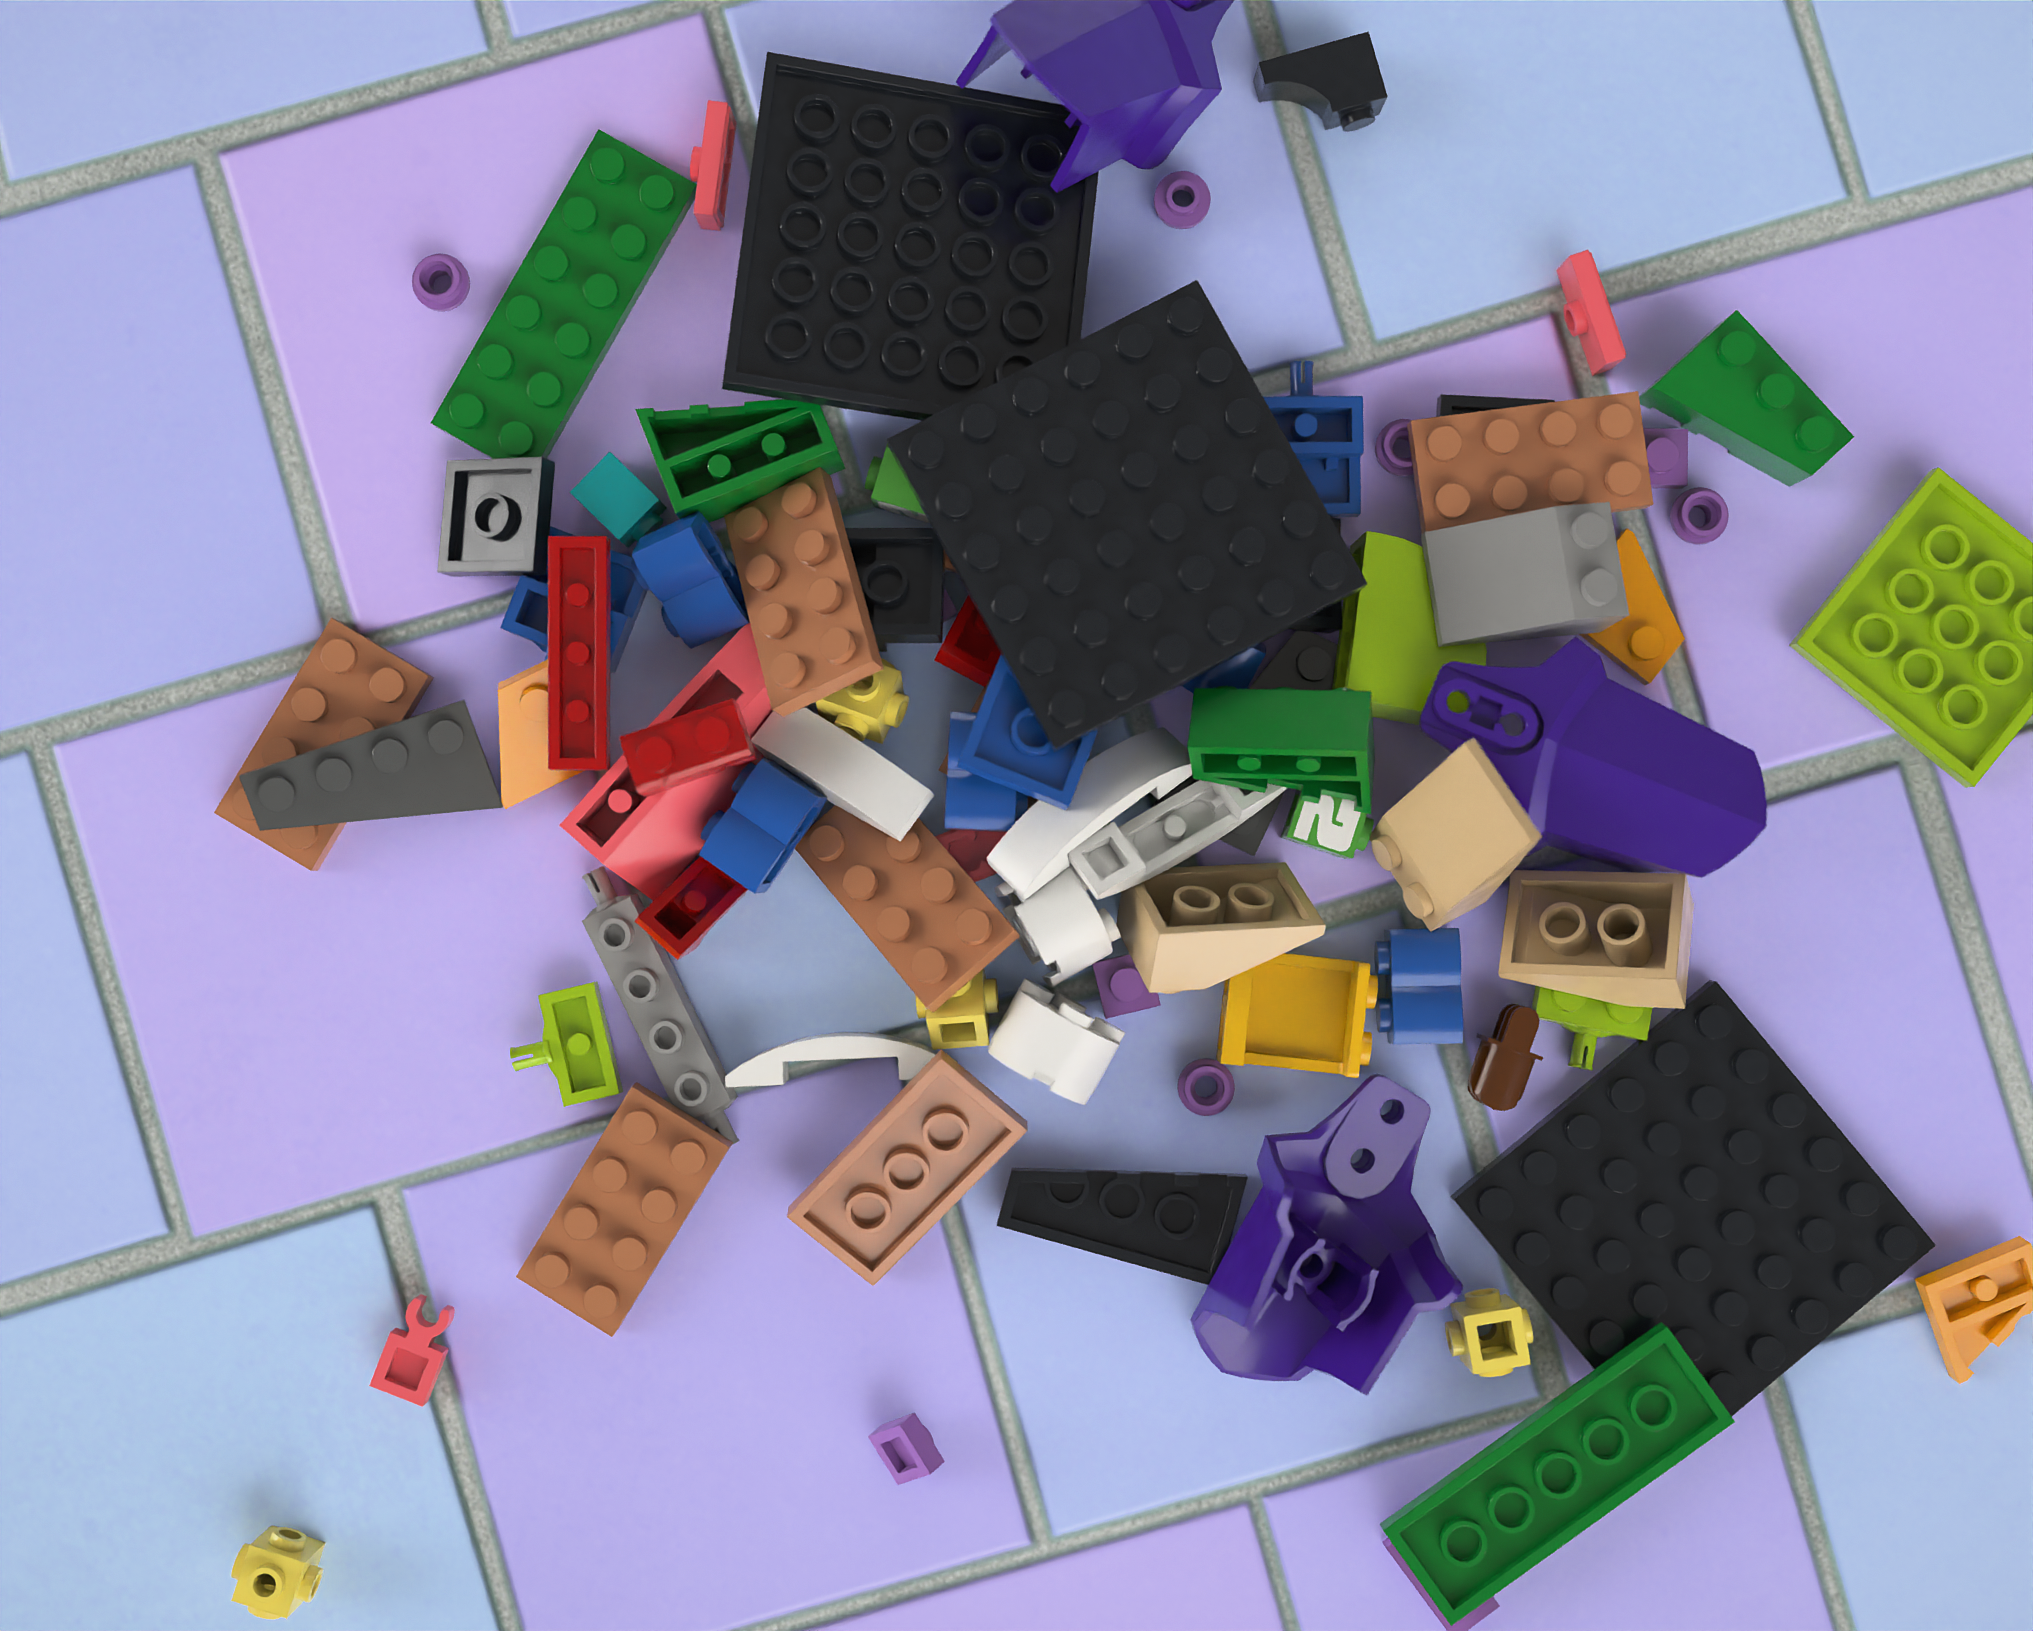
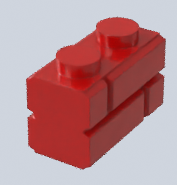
M733 698L619 737L637 792L646 797L723 771L727 765L731 764L735 767L757 759L740 707Z

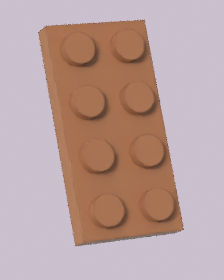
M1638 391L1411 420L1407 424L1422 534L1428 531L1554 506L1610 502L1611 513L1644 509L1654 505Z
M819 467L724 516L773 711L785 717L884 669L834 485L828 473Z
M331 618L214 813L308 870L318 871L346 823L260 831L239 775L410 718L434 677L342 622Z
M835 805L809 828L795 847V850L932 1013L1021 936L919 817L900 842Z
M941 1049L788 1207L787 1218L869 1284L874 1286L1028 1131L1027 1120Z
M636 1082L631 1086L516 1275V1278L613 1337L733 1142Z

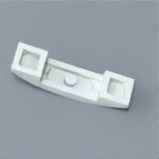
M1162 727L1135 735L1105 750L1086 762L1071 804L1067 810L1038 800L997 843L987 857L988 864L1024 900L1070 866L1068 853L1149 792L1159 800L1190 777L1192 769L1188 748Z
M1199 780L1119 827L1114 821L1104 826L1068 853V858L1097 900L1105 898L1155 877L1193 856L1249 819L1285 791L1287 787L1267 784L1265 793Z
M867 1032L820 1034L783 1043L752 1057L725 1076L726 1087L784 1085L789 1080L788 1062L883 1057H898L899 1080H911L939 1051L932 1050L931 1047L922 1043L886 1034Z

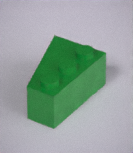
M1738 310L1716 325L1639 396L1642 406L1648 409L1653 407L1682 423L1681 427L1688 429L1689 432L1695 435L1700 433L1729 449L1727 453L1788 487L1814 475L1854 438L1852 433Z
M778 399L744 402V406L710 408L708 404L690 405V409L655 411L654 408L635 409L674 512L679 519L699 511L710 523L819 467L829 475L845 469L822 408L818 404Z
M1232 686L1194 688L1187 746L1193 779L1265 793L1267 784L1301 790L1300 800L1318 804L1321 794L1354 801V811L1371 814L1375 766L1371 691H1355L1349 688L1296 690L1290 687L1237 689Z

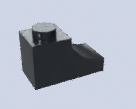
M1369 31L1261 61L1258 63L1253 79L1259 103L1278 100L1300 104L1313 111L1322 119L1325 130L1342 126L1344 132H1350L1372 124L1376 120L1375 116L1380 114L1388 97Z

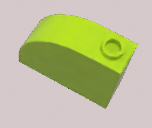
M1366 531L1350 545L1349 551L1368 584L1364 589L1343 599L1342 630H1339L1332 689L1349 688L1355 691H1371L1373 717L1419 725L1421 712L1440 668L1448 662L1456 661L1486 666V643L1439 647L1423 547L1396 536ZM1451 692L1447 697L1448 708L1458 714L1467 710L1468 703L1465 696L1460 692Z

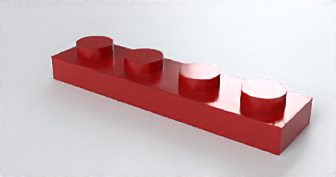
M548 536V770L552 771L610 769L611 539L607 536Z

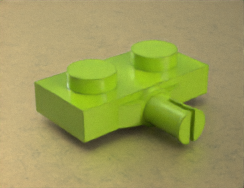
M598 981L538 995L544 1020L542 1041L519 1047H511L510 1059L533 1054V1057L511 1062L513 1069L517 1072L521 1069L548 1063V1067L558 1080L564 1107L622 1093L623 1088Z
M1535 986L1531 1007L1536 1011L1540 1020L1557 1023L1569 1032L1575 1033L1568 1066L1589 1071L1593 1070L1592 1065L1597 1038L1614 1035L1637 1041H1647L1653 1007L1623 1006Z

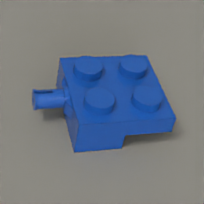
M1305 360L1302 364V382L1301 361L1290 362V395L1263 398L1330 517H1358L1361 514L1360 457L1364 453L1363 396L1313 395L1314 362Z
M550 526L549 536H575ZM611 550L610 672L615 673L647 594V590H644L639 585L633 574L631 566L633 558ZM548 557L546 575L520 576L500 627L509 633L535 643L543 652L547 653L544 661L548 659Z

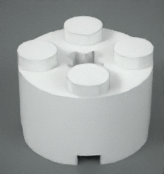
M1070 861V866L1025 900L1006 881L995 887L997 897L1008 895L1011 904L1002 908L1006 919L1021 935L1017 940L1031 963L1034 965L1043 960L1050 969L1049 973L1042 976L1043 980L1050 987H1054L1113 952L1111 943L1121 937L1118 927L1109 912L1104 907L1098 911L1096 910L1086 892L1089 889Z
M1024 978L994 1032L987 1049H989L990 1055L1031 1081L1035 1078L1049 1085L1050 1091L1073 1102L1086 1105L1116 1053L1125 1032L1097 1016L1093 1019L1085 1013L1086 1007L1058 992L1055 995L1041 985Z

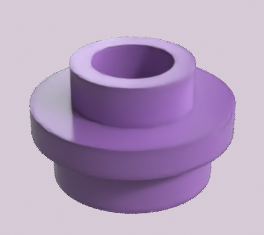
M1177 171L1164 177L1158 184L1154 195V208L1158 217L1163 223L1175 229H1189L1198 225L1207 215L1211 202L1207 184L1201 177L1188 171ZM1179 190H1184L1191 194L1193 202L1187 207H1180L1174 203L1172 195Z
M433 254L421 260L416 266L412 275V288L417 299L427 308L439 312L450 311L457 308L466 299L470 290V278L464 265L455 257L448 254ZM443 275L450 276L451 286L449 289L442 293L435 292V280Z
M1398 419L1390 422L1381 430L1375 442V455L1379 464L1384 470L1396 476L1413 475L1411 456L1401 458L1393 450L1394 441L1403 439L1409 442L1407 424L1411 421L1410 419Z
M1704 487L1692 488L1679 495L1670 510V523L1676 535L1683 541L1695 545L1706 544L1717 539L1726 529L1729 519L1728 507L1724 499L1714 490ZM1692 507L1700 508L1705 513L1706 521L1702 527L1696 526L1690 521L1689 513Z
M1202 1058L1189 1063L1182 1070L1178 1079L1177 1090L1180 1100L1188 1110L1197 1115L1212 1116L1222 1112L1231 1103L1235 1092L1233 1076L1226 1066L1214 1059ZM1203 1076L1212 1077L1216 1082L1214 1093L1208 1097L1199 1096L1195 1091L1197 1080Z

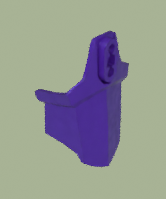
M1014 0L992 15L989 20L992 23L990 29L955 82L963 89L1007 52L1012 50L1025 65L1020 74L1025 79L1033 74L1071 111L1065 123L1070 128L1073 126H1080L1050 185L1056 193L1120 159L1139 169H1153L1165 161L1188 128L1222 90L1212 40L1221 19L1234 0Z
M1577 637L1570 640L1538 667L1482 666L1457 661L1444 664L1437 673L1419 718L1421 731L1451 754L1462 744L1475 738L1542 836L1525 857L1536 853L1546 846H1550L1629 872H1671L1703 878L1736 858L1767 827L1765 784L1754 750L1607 678L1601 656ZM1451 692H1460L1465 696L1468 703L1465 712L1458 714L1448 708L1447 697ZM1508 714H1514L1519 717L1523 726L1521 733L1518 736L1507 734L1502 724L1498 723L1501 717Z
M1376 1073L1369 1076L1345 1102L1310 1131L1265 1135L1256 1162L1263 1187L1190 1319L1200 1347L1208 1359L1222 1373L1263 1381H1299L1315 1370L1335 1377L1368 1396L1418 1314L1443 1310L1461 1295L1463 1284L1446 1263L1437 1242L1436 1234L1411 1194L1414 1168L1431 1112L1429 1104L1424 1099L1388 1077ZM1388 1100H1392L1391 1109L1388 1113L1381 1115L1383 1104ZM1362 1148L1363 1154L1357 1162L1351 1163L1352 1155L1355 1151Z

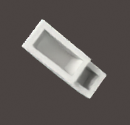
M805 707L785 717L772 711L751 739V742L766 759L774 760L826 796L827 801L900 842L934 797V794L927 787L850 734Z

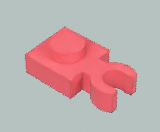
M420 1294L410 1302L406 1310L405 1318L409 1331L395 1328L390 1332L369 1386L423 1407L429 1401L449 1348L435 1343L434 1340L436 1336L450 1326L455 1310L453 1306L447 1305L439 1314L437 1322H428L422 1315V1308L427 1296Z

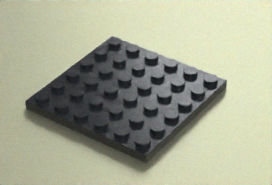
M767 52L722 389L923 421L1081 340L1099 171L1058 193L1050 186L1080 126L1070 128L1065 123L1071 111L1064 105L967 87L961 89L960 86Z
M1198 280L887 439V445L1054 752L1359 592L1368 584Z
M1709 980L1686 999L1685 1009L1675 1008L1648 1031L1647 1041H1636L1450 1196L1593 1370L1662 1322L1672 1332L1731 1416L1737 1413L1936 1246L1717 981Z

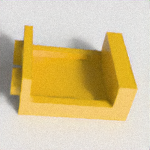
M1283 953L1224 980L1216 1060L1221 1064L1238 1066L1252 1064L1341 1074L1345 1077L1358 1078L1360 1065L1368 1066L1371 1057L1372 1034L1371 1032L1364 1031L1366 1009H1374L1378 993L1377 975H1371L1370 963L1363 961Z

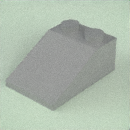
M1610 502L1554 506L1428 531L1421 535L1439 647L1599 633L1629 615Z

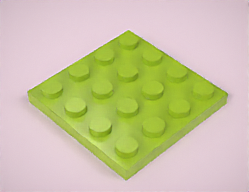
M1939 467L1932 469L1789 646L1965 788L1975 787L2033 715V543Z

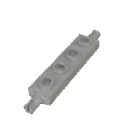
M604 866L583 875L582 879L585 880L597 907L592 909L587 917L582 920V923L671 1103L698 1121H704L706 1126L731 1140L733 1144L737 1143L740 1140L737 1138L724 1110L729 1108L738 1096L733 1087H726L725 1076L727 1074L665 949L635 922L637 916L645 909L638 894L618 896Z

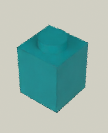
M610 451L570 491L597 520L628 548L635 541L638 542L641 537L658 530L664 522L660 515L667 507Z

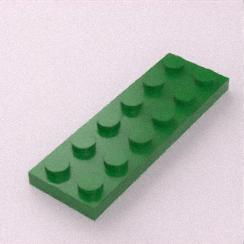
M598 129L432 419L431 424L491 459L544 457L547 459L693 204L697 184Z
M1660 1322L1381 1522L1380 1526L1452 1626L1731 1426L1735 1421L1669 1328Z

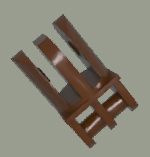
M1508 1004L1500 1011L1491 1038L1477 1033L1476 1037L1480 1038L1481 1042L1468 1077V1091L1473 1099L1493 1110L1507 1111L1515 1108L1523 1096L1535 1060L1542 1061L1543 1059L1542 1056L1530 1052L1540 1022L1535 1010L1518 1004Z

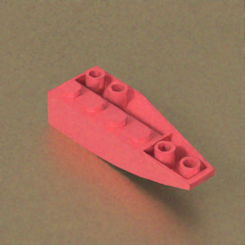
M750 623L744 625L649 726L733 698L740 707L750 739L754 737L773 710L771 709ZM752 743L757 759L735 767L731 764L727 765L723 771L646 797L638 794L623 753L562 821L560 826L603 865L654 901L699 855L706 842L700 838L702 830L717 811L722 810L725 813L730 808L737 795L732 791V786L739 773L750 762L757 765L764 756Z

